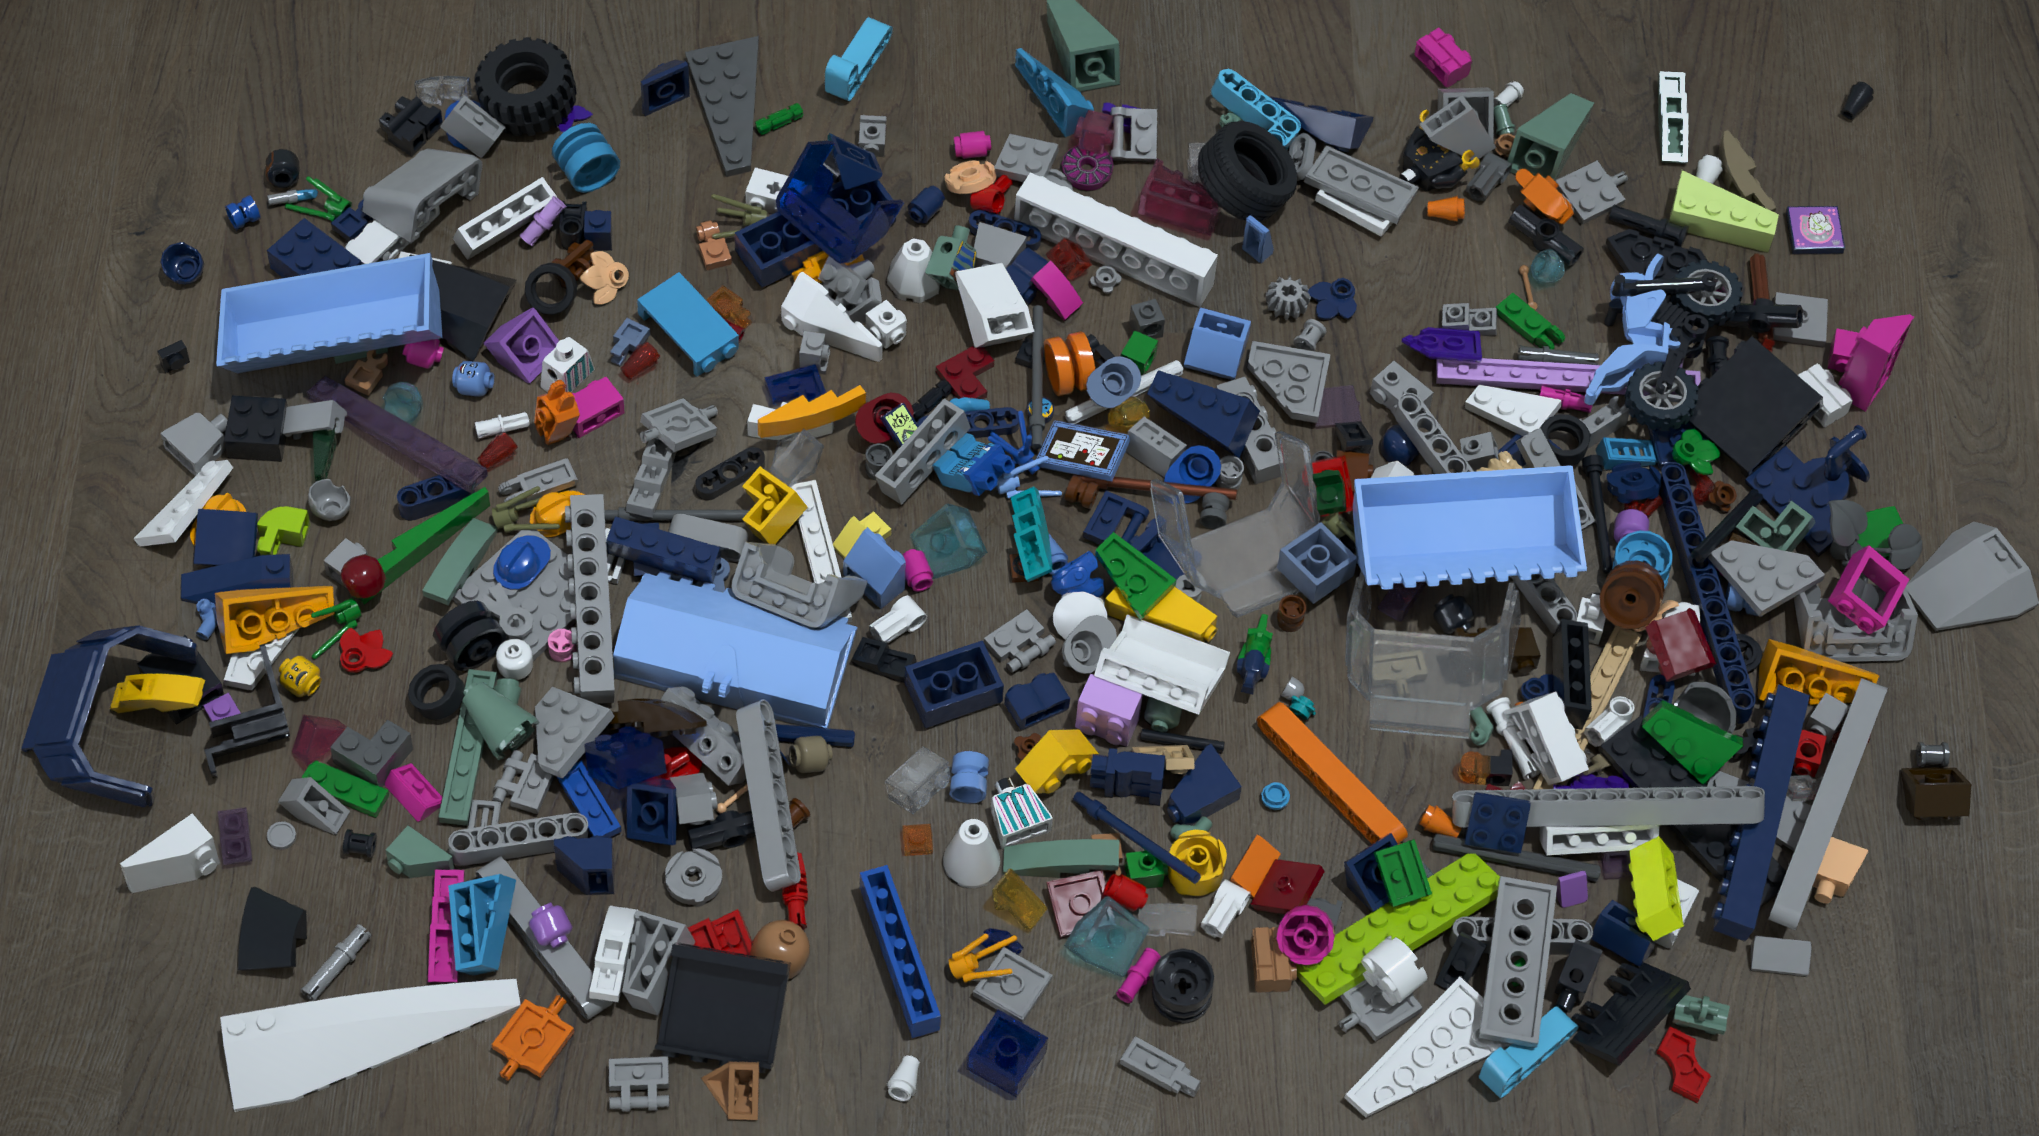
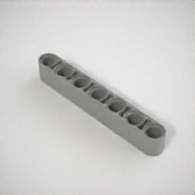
M760 700L739 708L736 712L762 877L768 890L775 892L798 883L801 879L774 713L771 705L766 700Z
M497 857L476 871L478 879L502 874L516 880L508 920L586 1020L591 1019L612 1005V1001L589 998L593 973L568 941L556 948H552L551 944L542 946L538 943L529 926V921L533 917L531 913L541 906L503 857Z

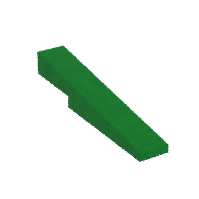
M483 487L391 540L393 551L377 559L383 568L386 580L384 587L376 595L467 525L473 518L490 506L488 490ZM373 595V596L368 597V598H359V599H360V600L362 601V603L365 605L367 602H369V601H370L372 598H374L376 595Z

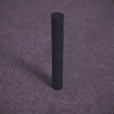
M1142 729L1140 740L1164 744L1188 745L1190 748L1203 750L1207 745L1212 744L1217 752H1223L1225 741Z

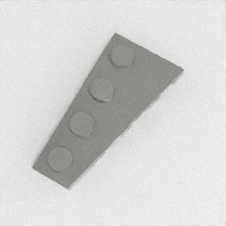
M1717 771L1709 779L1707 787L1745 786L1749 782ZM1786 796L1775 843L1795 851L1812 805Z

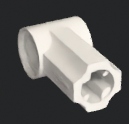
M907 595L900 598L893 605L890 612L869 625V631L874 640L889 643L905 631L914 632L919 629L927 620V615Z
M1619 696L1613 698L1610 701L1609 707L1585 728L1584 734L1588 742L1594 747L1601 746L1630 724L1634 712L1633 702L1626 697Z
M1225 879L1214 897L1213 905L1201 922V928L1214 938H1222L1235 916L1240 915L1244 910L1251 892Z

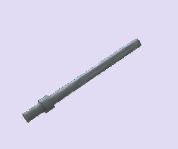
M1037 305L1033 307L1032 416L1029 417V429L1032 431L1031 447L1033 449L1042 448V431L1045 429V417L1042 416L1043 307Z
M619 507V510H604L605 521H614L615 516L629 521H672L675 514H686L712 521H743L742 518L750 510H655L651 518L626 512V507Z

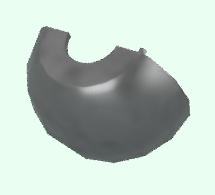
M1692 682L1673 704L1730 734L1734 732L1736 727V710L1730 696L1716 685L1709 682Z

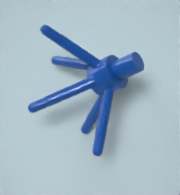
M1020 410L1018 411L1023 446L1017 450L994 432L990 433L988 440L993 444L1001 445L1004 451L1012 455L1013 463H1018L1019 466L1033 461L1034 453L1030 450L1032 431L1030 430L1027 436L1023 411ZM1037 465L1028 470L1031 474H1034L1040 467Z

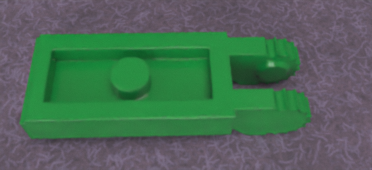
M1511 293L1495 307L1498 317L1539 348L1549 346V349L1554 350L1555 346L1551 340L1559 344L1565 341V334L1556 325H1552L1514 293Z

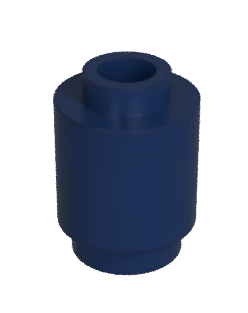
M935 186L924 188L907 206L910 218L917 223H927L942 208L945 201L944 194Z

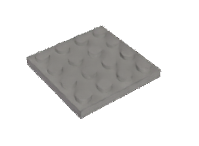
M521 530L466 580L462 589H457L452 600L460 605L468 601H481L484 594L493 599L488 587H495L498 583L493 574L494 564L502 549L516 538L525 535L542 538L548 543L551 550L550 560L528 586L521 589L503 587L513 607H523L533 615L532 632L520 640L525 641L530 646L534 661L549 648L548 637L554 630H568L576 623V619L571 620L570 603H575V595H569V578H574L573 571H568L567 554L537 530ZM590 572L582 573L585 576L592 575ZM592 596L584 597L585 600L595 599ZM492 615L493 619L499 623L500 618Z

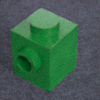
M1147 851L1125 853L1124 870L1126 877L1146 886V889L1163 886L1164 876L1168 875V866Z

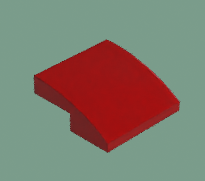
M738 909L714 921L707 918L688 927L696 941L695 946L751 955L753 941Z

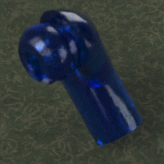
M988 928L983 933L988 934L989 937L981 944L988 948L995 943L1012 937V935L1005 930ZM1017 940L1005 946V948L1017 955L1024 948Z

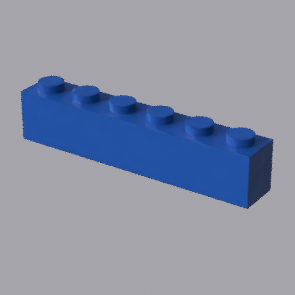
M888 865L860 872V890L912 1038L939 1031L941 1015Z

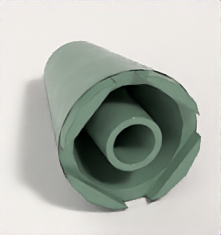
M473 682L463 691V704L491 752L498 760L506 757L503 752L508 748L513 752L521 746L535 731L532 724L539 725L540 723L534 715L484 682L479 684Z

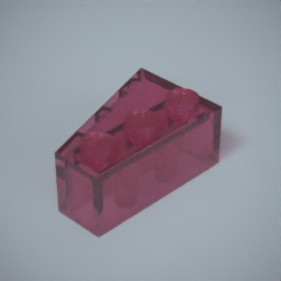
M1157 158L1142 189L1138 214L1212 236L1219 220L1221 207L1210 197L1203 185L1198 182L1191 183L1183 178L1182 172L1178 170L1173 172L1163 166V161Z

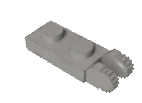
M568 458L519 474L516 478L500 484L498 490L502 495L515 493L508 496L504 500L506 502L536 486L540 487V491L514 504L516 506L526 501L543 497L545 494L578 485V479Z

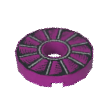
M1091 144L1077 145L1069 149L1064 155L1062 162V173L1065 174L1067 180L1072 183L1073 187L1086 191L1097 190L1103 187V184L1108 183L1111 179L1113 172L1111 156L1106 150ZM1088 164L1093 166L1094 169L1086 171L1081 166Z

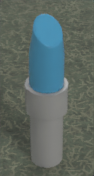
M316 189L286 191V193L267 195L268 204L270 206L283 203H298V201L316 198L318 191Z

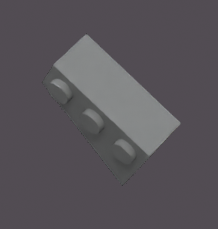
M636 910L635 931L631 936L630 959L627 960L622 992L633 1008L658 1016L666 998L673 957L670 956L672 944L678 942L694 945L696 941L685 924Z

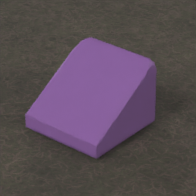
M1585 871L1558 878L1556 896L1562 908L1587 901V875Z

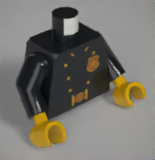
M1424 110L1423 112H1421V122H1423L1428 116V110ZM1416 126L1403 152L1404 162L1402 168L1404 172L1399 175V178L1411 184L1416 182L1424 191H1430L1434 188H1451L1468 173V168H1477L1480 160L1475 157L1469 162V159L1474 156L1472 150L1465 151L1461 159L1455 152L1432 142L1421 126Z

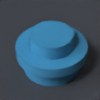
M1273 782L1263 789L1261 799L1263 804L1269 809L1280 810L1287 806L1290 794L1283 784Z

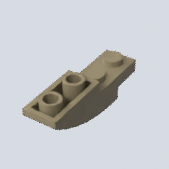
M1729 130L1724 131L1719 146V159L1722 162L1721 174L1727 191L1775 213L1776 206L1773 199L1766 195L1759 181L1753 178L1756 169L1753 158L1746 154L1739 140L1734 138Z

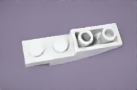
M609 906L595 957V968L589 998L613 1002L619 1001L626 963L629 959L632 945L631 936L635 931L636 909Z

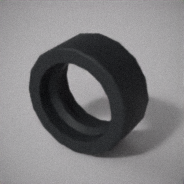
M558 263L540 265L529 274L525 282L527 301L535 310L542 314L553 315L561 313L572 304L577 294L575 276L568 268ZM552 273L564 280L566 295L559 303L547 304L537 296L535 290L536 283L542 275Z
M1558 414L1549 417L1542 424L1541 430L1560 466H1573L1584 458L1590 442V433L1581 420L1568 414ZM1555 431H1565L1576 437L1579 445L1573 450H1562L1552 445L1548 436Z
M433 664L423 668L414 676L409 684L408 696L411 704L424 718L439 720L450 716L459 708L464 698L463 691L465 688L462 680L449 666ZM440 681H450L449 688L443 697L433 703L423 702L424 696L430 687Z

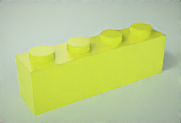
M1660 836L1630 850L1631 863H1629V869L1633 875L1631 886L1635 892L1633 903L1638 913L1635 920L1641 932H1647L1653 941L1684 926L1674 855Z

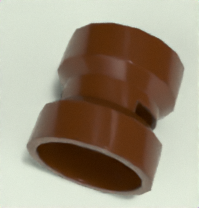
M1073 475L1065 493V500L1071 503L1079 502L1082 507L1091 509L1097 498L1100 485L1095 482H1084L1082 477Z
M1288 595L1281 599L1277 613V624L1282 630L1295 632L1302 627L1306 613L1305 601L1296 595Z

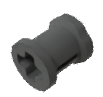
M1918 742L1916 746L1918 767H1924L1925 764H1941L1942 767L1948 766L1950 752L1947 742H1942L1940 745H1925L1923 742Z

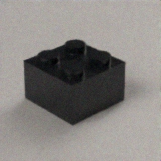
M232 395L224 438L229 459L282 462L286 436L283 434L286 408L288 407L286 399Z

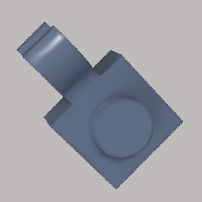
M626 318L613 336V342L616 345L611 350V354L614 355L611 362L621 366L629 350L637 353L649 337L650 328Z

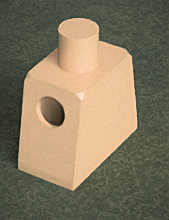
M1831 837L1812 886L1817 888L1814 896L1815 899L1827 904L1831 902L1833 894L1844 897L1858 873L1868 850Z

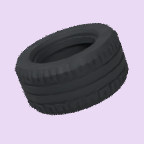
M1245 121L1227 123L1199 152L1198 173L1205 190L1222 209L1238 219L1246 221L1247 217L1251 215L1257 221L1267 220L1296 191L1297 171L1291 155L1274 135L1256 124Z

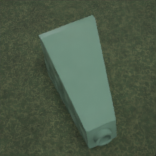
M1046 0L1047 22L1067 83L1079 92L1120 84L1119 41L1076 0Z
M1570 93L1520 126L1516 132L1507 160L1512 164L1510 172L1515 174L1519 169L1523 168L1534 176L1537 173L1544 178L1549 175L1556 181L1588 123L1594 102Z

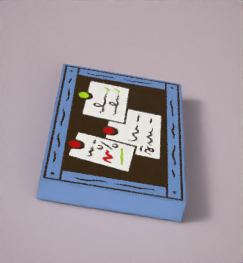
M1054 420L1036 459L1044 456L1049 457L1048 461L1038 465L1041 468L1112 482L1130 443V438L1126 434Z

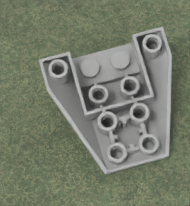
M1975 521L1954 531L1906 585L1912 602L1935 631L2015 618L2039 605L2029 567L1996 527Z

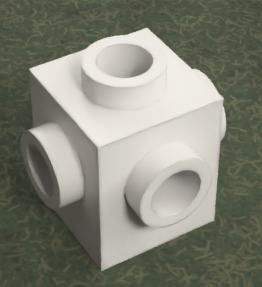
M885 300L866 313L865 328L886 349L892 344H897L903 340L906 335L907 319L902 311L896 310Z

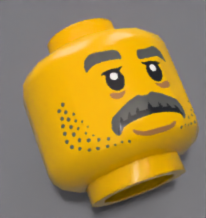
M296 656L292 659L287 658L278 670L281 673L279 678L281 686L297 697L311 696L318 689L322 681L318 666L303 656Z

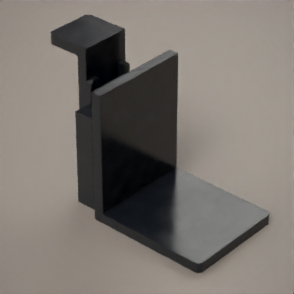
M265 644L259 645L275 704L209 722L213 738L233 733L234 739L221 742L219 746L204 749L212 778L218 777L213 758L290 737L288 723Z

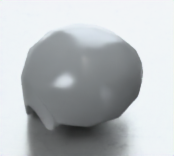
M330 479L316 481L309 488L308 503L311 512L316 517L327 521H336L344 517L350 510L351 497L343 485L337 487Z

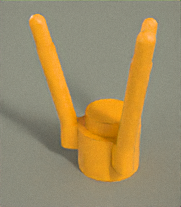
M983 934L962 950L952 954V958H949L952 974L956 979L963 978L965 983L974 979L1012 974V969L974 972L979 967L977 959L1016 941L1017 936L1014 935L975 954L969 953L988 939V934Z

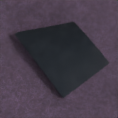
M251 887L241 924L238 970L249 971L296 967V940L307 939V910L292 905L282 898L273 896L261 888Z

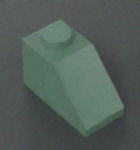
M407 826L386 849L388 866L397 874L403 873L409 878L435 875V870H454L452 856L410 826Z

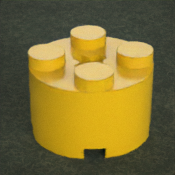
M1189 830L1182 833L1172 844L1170 853L1200 873L1201 878L1194 884L1168 866L1170 882L1181 895L1203 896L1216 891L1222 882L1227 860L1224 844L1205 830Z

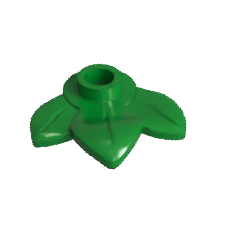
M1690 429L1683 432L1681 440L1674 444L1672 456L1677 463L1684 466L1690 465L1697 473L1712 475L1713 469L1710 462L1720 456V450L1713 442L1703 440L1700 431Z

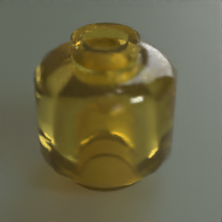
M1129 397L1119 406L1110 408L1108 421L1117 432L1128 434L1129 429L1143 417L1149 419V409L1146 403L1139 398Z

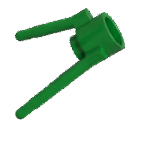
M310 176L306 180L328 196L324 205L327 212L297 205H285L286 209L326 218L332 222L349 207L352 208L351 201L338 195L317 178L313 179Z
M353 598L311 614L312 618L334 612L333 615L338 624H345L341 630L312 655L313 659L318 658L338 641L347 629H353L358 626L356 620L361 618V611Z

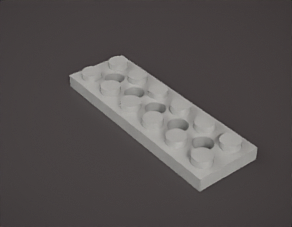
M1500 876L1479 1038L1537 1048L1557 886ZM1519 904H1527L1531 907L1532 913L1524 915L1518 911L1517 906ZM1514 931H1526L1529 939L1525 941L1518 940L1514 936ZM1521 956L1526 961V965L1517 967L1512 964L1510 958ZM1517 982L1522 986L1523 991L1513 993L1508 989L1507 984ZM1508 1008L1515 1009L1519 1013V1018L1516 1020L1508 1019L1504 1014V1010Z

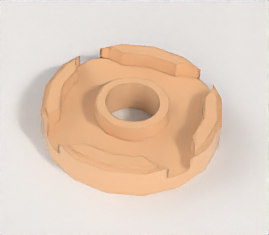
M972 160L952 167L950 169L951 173H946L944 176L946 187L950 192L968 194L978 192L993 184L996 179L994 165L990 162L985 161V164H980L979 161Z

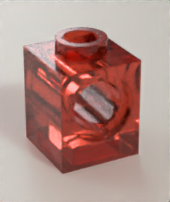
M1067 238L1062 239L1046 253L1049 261H1052L1062 274L1072 281L1092 265L1082 247Z

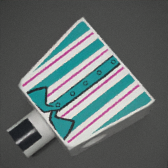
M570 337L560 340L556 348L542 362L541 388L548 393L552 383L562 380L566 385L565 391L572 392L595 370L589 351Z
M1003 778L995 784L999 794L992 797L991 812L1002 849L1006 846H1012L1051 832L1053 818L1030 785L1025 784L1015 788L1010 778Z

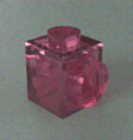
M1088 110L1085 118L1080 117L1074 135L1076 139H1079L1078 148L1103 154L1106 145H1111L1113 141V116Z

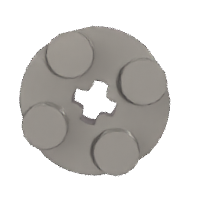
M692 849L689 852L683 853L681 851L675 854L669 860L665 869L667 890L672 897L684 904L701 907L707 901L714 898L722 886V870L718 859L703 849ZM695 872H699L700 880L689 881L688 873L693 875Z

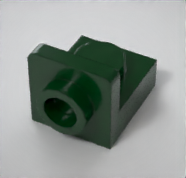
M1324 470L1321 473L1313 474L1319 515L1345 512V482L1339 470Z

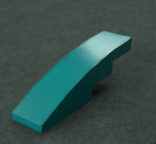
M1034 486L1010 497L1015 513L1012 515L1016 529L1014 538L1024 575L1028 582L1052 572V555L1045 514L1039 490Z

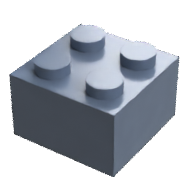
M1320 522L1280 549L1277 569L1314 604L1354 576L1357 557Z

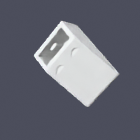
M1002 263L955 272L975 348L1021 340L1034 333L1028 306Z

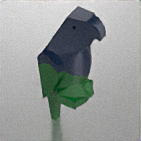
M1266 614L1261 615L1257 628L1248 629L1246 642L1238 656L1237 673L1243 679L1240 692L1254 694L1256 683L1261 679H1265L1268 674L1271 661L1270 645L1273 633L1266 631L1268 619Z

